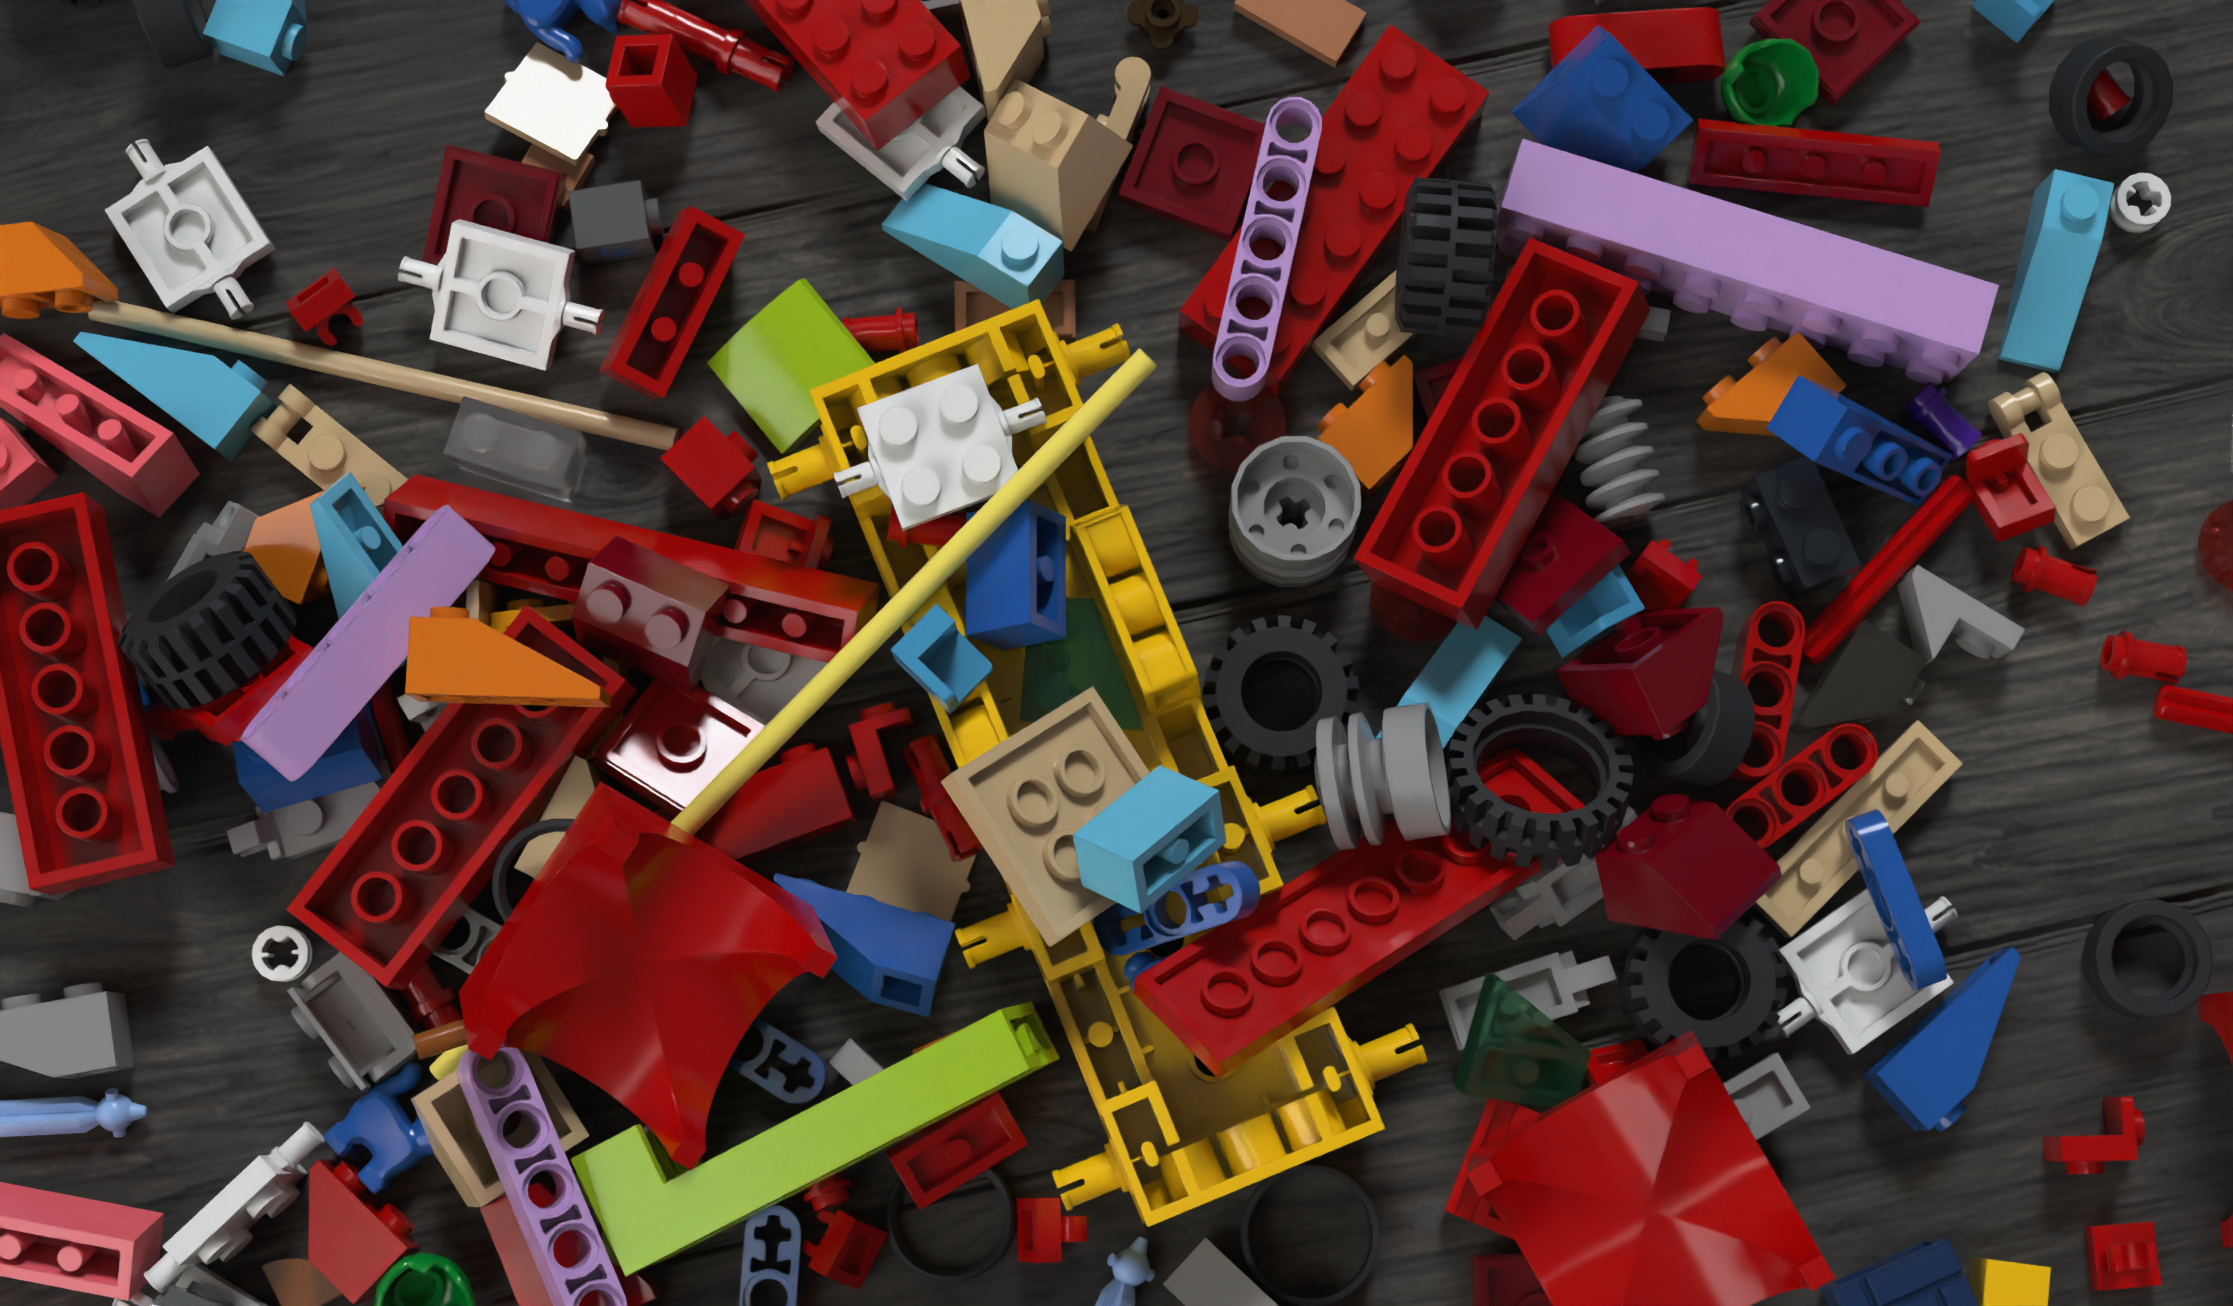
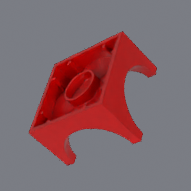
M600 781L459 990L468 1049L492 1061L500 1048L521 1049L550 1059L574 1071L626 1106L658 1137L667 1150L670 1159L693 1170L706 1151V1123L717 1086L731 1056L752 1022L771 998L788 982L806 972H812L823 979L838 957L812 905Z
M1692 1030L1470 1154L1467 1169L1468 1177L1479 1196H1483L1490 1203L1511 1233L1552 1306H1750L1769 1297L1795 1289H1810L1814 1291L1835 1279L1822 1251Z

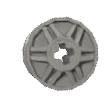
M1282 436L1258 446L1240 464L1231 486L1228 514L1229 541L1238 561L1257 579L1278 587H1306L1328 578L1346 559L1354 539L1361 511L1360 483L1350 462L1333 446L1308 436ZM1286 512L1291 518L1302 515L1304 517L1302 528L1298 530L1292 523L1284 527L1281 526L1282 513Z
M1428 702L1385 709L1381 729L1382 738L1378 739L1374 738L1371 727L1362 712L1349 716L1348 739L1343 724L1337 716L1322 718L1318 721L1315 756L1317 792L1332 837L1340 851L1354 849L1359 846L1361 825L1366 839L1371 846L1381 845L1385 840L1387 814H1394L1398 828L1406 841L1447 835L1450 832V795L1443 747L1437 722Z

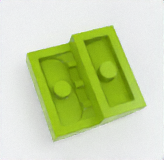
M804 278L796 281L764 307L707 364L781 454H786L794 451L822 422L809 390L871 366L875 362Z

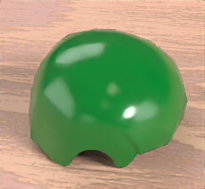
M1764 39L1750 43L1737 51L1722 73L1723 80L1720 83L1722 102L1736 123L1790 127L1794 119L1805 108L1816 102L1818 97L1819 69L1810 51L1794 40Z
M419 1252L415 1255H406L397 1260L384 1273L376 1284L374 1306H476V1302L468 1277L456 1263L436 1254Z

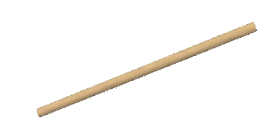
M119 301L93 304V310L88 312L89 319L666 451L679 438V429Z

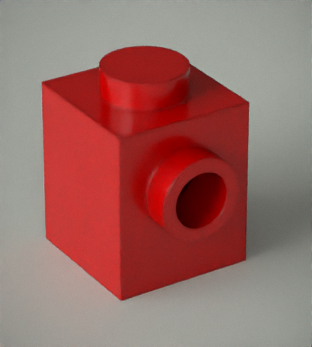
M673 34L616 36L605 88L609 92L610 99L618 106L631 128L687 126L698 76Z
M705 416L660 457L667 470L718 521L727 512L734 516L746 508L756 497L758 489L755 485L762 479L756 467L752 464L759 457L755 450L734 430L725 437Z

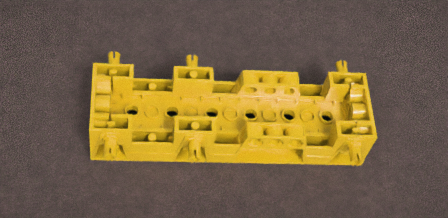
M1037 299L810 389L809 392L822 421L820 427L823 436L818 437L820 444L775 462L770 461L767 463L781 499L785 500L790 495L830 479H835L834 472L837 473L869 461L868 437L857 408L978 364L989 395L1001 407L1002 411L1034 400L1036 397H1038L1042 405L1040 411L1045 413L1046 424L1043 423L1011 435L1014 461L1016 465L1023 466L1083 405L1078 391V387L1082 386L1081 379L1126 362L1131 357L1126 340H1122L1123 332L1119 324L1116 323L1111 328L1066 345L1065 341H1059L1056 332L1052 331L1042 304ZM1037 411V412L1031 413V414H1029V415L1020 417V419H1021V418H1024V417H1027V416H1030V415H1032V414L1038 413V412H1040V411ZM1089 435L1026 499H1030L1066 517V638L1003 651L966 636V622L963 614L966 600V561L901 625V628L905 635L937 603L955 621L958 631L993 666L992 673L951 714L929 694L958 769L1052 712V700L1060 691L1073 689L1083 693L1093 686L1149 772H1152L1161 765L1219 790L1227 842L1194 870L1231 860L1243 862L1253 870L1260 885L1259 900L1283 887V882L1273 861L1272 851L1275 850L1274 843L1319 824H1326L1325 813L1322 805L1300 814L1295 813V811L1317 803L1316 800L1319 798L1312 785L1259 807L1256 802L1252 803L1250 797L1245 794L1234 765L1228 767L1204 710L1197 670L1128 505L1118 504ZM861 477L856 478V479H853V480H850V481L845 482V483H843V484H846V483H849V482H851V481L860 479ZM879 485L849 495V499L891 600L942 547L906 542L905 548L898 547L899 541L887 540L892 501L880 489ZM1005 879L1004 882L1012 902L1007 903L1009 910L966 928L954 930L962 948L982 939H987L985 943L962 951L970 969L976 967L977 964L1021 946H1024L1025 951L1032 949L1109 1139V1143L1104 1144L1106 1151L1061 1170L1051 1171L1057 1188L1080 1179L1085 1181L1084 1185L1060 1195L1067 1211L1072 1210L1074 1206L1121 1187L1123 1193L1130 1191L1143 1225L1146 1224L1147 1227L1167 1220L1385 1129L1374 1103L1372 1092L1375 1089L1374 1082L1419 1063L1424 1064L1427 1062L1422 1045L1401 1054L1395 1053L1396 1048L1419 1039L1412 1023L1359 1046L1356 1041L1352 1042L1345 1033L1336 1009L1333 1006L1327 1008L1218 1079L1216 1076H1208L1198 1069L1195 1055L1130 989L1131 982L1124 976V966L1131 956L1139 952H1149L1156 960L1162 958L1152 953L1149 948L1123 956L1107 952L1100 945L1095 933L1094 918L1049 947ZM1230 883L1224 887L1205 892L1209 904L1234 896ZM1171 891L1166 898V912L1173 923L1181 926L1186 918V905L1178 893ZM1143 913L1120 920L1123 932L1147 925ZM1214 928L1183 937L1182 948Z

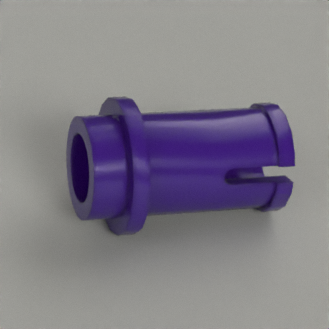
M1929 382L1903 406L1910 414L1907 421L1911 425L1917 421L1945 451L1953 455L1951 460L1954 461L1966 452L1981 437L1982 433L1978 429L1976 430L1944 397L1947 393L1944 387L1937 390Z

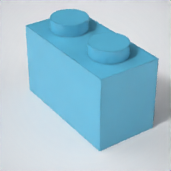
M1161 765L1073 834L1082 886L1138 913L1144 912L1227 842L1219 790Z

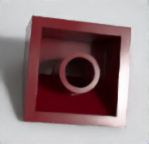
M616 535L588 563L572 614L578 644L585 649L692 695L697 689L731 585Z
M1720 607L1644 610L1639 612L1556 671L1575 713L1582 706L1594 712L1593 725L1605 719L1613 727L1612 735L1614 737L1621 736L1622 739L1634 735H1652L1653 739L1661 740L1681 732L1688 725L1686 719L1707 704L1724 616Z
M1667 794L1655 799L1651 806L1628 826L1621 829L1609 843L1595 854L1608 920L1716 940L1782 878L1780 866L1716 803L1689 799L1683 794Z

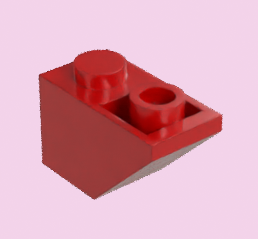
M320 1159L309 1169L308 1260L353 1305L368 1302L375 1295L377 1282L391 1265L406 1255H413L421 1247L409 1235L415 1227L395 1206L387 1203L382 1208L365 1191L367 1187L357 1176L360 1170L345 1159L339 1164L333 1159Z

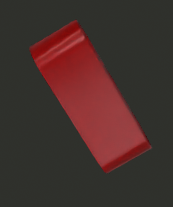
M1694 7L1575 15L1557 19L1548 25L1552 69L1597 25L1609 32L1659 85L1707 81L1721 76L1725 69L1720 11L1715 8Z
M1771 601L1761 605L1742 623L1738 633L1731 675L1746 684L1747 688L1750 679H1763L1772 686L1775 695L1772 707H1761L1754 703L1755 724L1751 739L1756 740L1762 746L1764 761L1760 768H1751L1741 762L1729 776L1731 780L1739 783H1753L1769 775L1781 764L1785 753L1805 637V622L1795 607L1783 601ZM1771 619L1782 627L1785 633V641L1782 647H1771L1761 640L1758 633L1760 620Z
M1854 723L1841 724L1819 736L1777 767L1772 773L1762 778L1724 806L1722 810L1732 819L1737 811H1745L1754 816L1759 824V834L1755 842L1764 849L1865 776L1875 766L1878 757L1877 743L1873 735L1865 727ZM1841 739L1848 742L1854 748L1856 763L1852 770H1845L1834 763L1830 751L1834 740ZM1786 775L1796 776L1805 783L1808 797L1803 806L1792 805L1784 798L1781 784Z

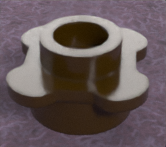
M1183 0L1134 1L1129 5L1127 17L1132 25L1140 26L1141 32L1150 41L1152 47L1158 50H1165L1170 48L1173 42L1181 37L1185 28H1193L1197 24L1199 13L1195 5L1185 3ZM1160 10H1165L1169 16L1166 19H1160L1157 13Z

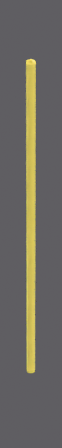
M1139 348L671 823L694 835L1158 367L1156 363ZM468 1044L443 1052L430 1065L429 1069L436 1079L441 1080L458 1069L459 1060L468 1049Z

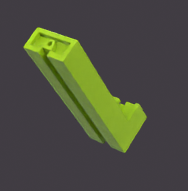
M1031 1001L1000 1009L704 1163L700 1158L693 1170L670 1159L667 1150L648 1126L642 1128L641 1124H637L570 1160L576 1170L575 1178L588 1207L594 1209L604 1230L601 1238L606 1252L615 1265L621 1266L626 1277L651 1265L653 1266L671 1259L1060 1058Z

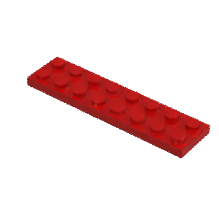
M1519 748L1499 752L1477 767V773L1485 787L1504 802L1529 812L1560 814L1585 807L1583 803ZM1451 815L1450 832L1447 835L1407 841L1401 834L1394 817L1386 824L1385 840L1381 845L1371 846L1366 836L1360 838V844L1357 848L1337 852L1285 884L1281 889L1259 900L1256 909L1249 916L1217 926L1136 976L1134 994L1219 1079L1543 869H1541L1539 858L1535 857L1531 858L1529 868L1516 866L1517 854L1508 852L1503 861L1490 856L1491 843H1487L1480 850L1469 843L1470 831L1460 834L1453 825L1454 815Z

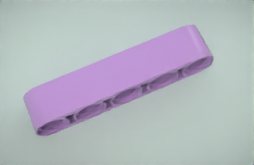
M1288 97L1279 100L1271 108L1266 120L1212 361L1211 379L1214 387L1223 397L1232 401H1246L1254 398L1265 384L1322 131V117L1318 108L1311 101L1302 97ZM1287 123H1297L1307 130L1309 137L1299 143H1290L1278 135L1277 129ZM1275 180L1285 181L1294 188L1296 195L1284 202L1275 201L1265 194L1263 188ZM1259 239H1271L1281 246L1283 254L1271 261L1262 260L1252 253L1250 246ZM1258 297L1268 304L1270 313L1259 320H1250L1238 312L1236 305L1244 298ZM1243 355L1255 363L1257 371L1247 379H1235L1225 372L1223 363L1230 357Z
M448 504L439 508L421 525L257 713L244 730L241 740L290 782L300 778L316 763L407 657L410 617H430V608L450 607L488 563L494 554L495 547Z
M500 1048L496 1054L505 1062L506 1075L503 1082L493 1089L484 1085L478 1078L477 1066L482 1056L467 1049L460 1058L457 1069L460 1086L553 1306H579L583 1296L593 1290L601 1293L606 1306H627L625 1294L525 1057L519 1049ZM514 1111L524 1114L531 1125L530 1137L520 1148H514L509 1145L504 1139L502 1132L505 1119ZM545 1171L554 1179L556 1192L549 1204L539 1208L529 1198L528 1185L536 1173ZM570 1230L579 1238L581 1250L579 1257L573 1264L563 1267L554 1258L553 1247L557 1237L564 1231Z

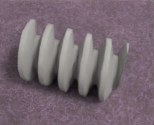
M1622 396L1603 397L1580 440L1586 442L1579 446L1574 453L1575 460L1579 463L1592 464L1581 473L1580 481L1584 486L1598 488L1589 494L1585 501L1587 507L1591 510L1605 511L1594 518V520L1607 529L1642 521L1651 515L1650 509L1666 500L1664 493L1646 492L1645 485L1658 478L1660 473L1659 470L1641 469L1639 466L1640 461L1654 453L1652 446L1634 445L1633 439L1649 429L1647 423L1628 421L1627 416L1643 406L1642 400L1625 399Z

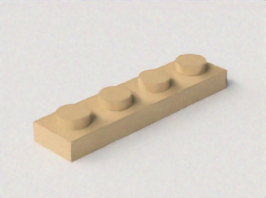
M1919 720L1913 722L1877 758L1875 766L1865 776L1848 787L1775 861L1781 868L1782 878L1759 898L1753 906L1786 939L1793 937L1859 870L1847 839L1845 821L1878 809L1886 819L1892 834H1894L1963 763Z

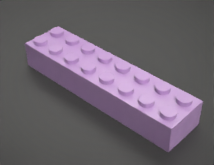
M1525 139L1521 141L1497 209L1496 244L1500 245L1499 250L1506 255L1518 258L1530 237L1636 280L1640 283L1644 295H1649L1650 291L1671 297L1673 298V304L1683 310L1693 313H1707L1708 309L1731 316V322L1741 328L1752 331H1765L1766 327L1790 334L1789 338L1798 331L1814 349H1823L1827 345L1848 352V359L1864 366L1881 367L1883 363L1906 370L1905 375L1909 379L1922 384L1930 382L1932 385H1939L1942 381L1949 383L1979 355L1999 285Z

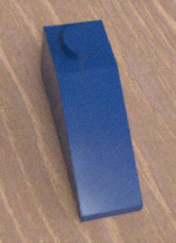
M2013 947L1996 950L1863 1074L1864 1078L1913 1131H1929L1935 1127L1938 1132H1941L1953 1124L1966 1111L1967 1106L1961 1100L1976 1086L2021 955Z

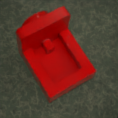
M2022 433L2003 440H1989L1967 455L1965 482L1975 492V499L1972 503L1997 542L2054 522L2055 505L2027 463L2029 442Z
M754 499L748 505L734 550L824 570L834 546V538L827 536L832 519L819 514L810 520Z
M888 702L861 711L859 713L861 721L848 725L857 752L846 756L857 791L868 788L874 802L898 795L880 737L915 726L908 707L896 710L894 702Z
M2133 1097L2103 1098L2105 1135L2043 1137L2044 1162H2065L2066 1174H2105L2104 1161L2138 1160L2137 1147H2142L2144 1143L2145 1126L2141 1111L2134 1108Z

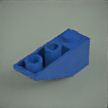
M1800 375L1796 378L1766 429L1812 461L1918 507H1921L1928 494L1938 485L1943 470L1953 456L1942 448L1845 396Z
M775 873L773 883L813 906L838 957L831 966L835 973L869 1001L930 1017L949 961L956 923L939 919L927 912H914L885 904L870 896L853 895L821 886L809 879H796Z

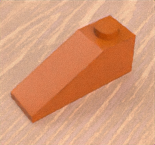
M432 607L430 608V617H410L405 694L418 702L610 707L611 694L601 686L479 620L469 618V610Z

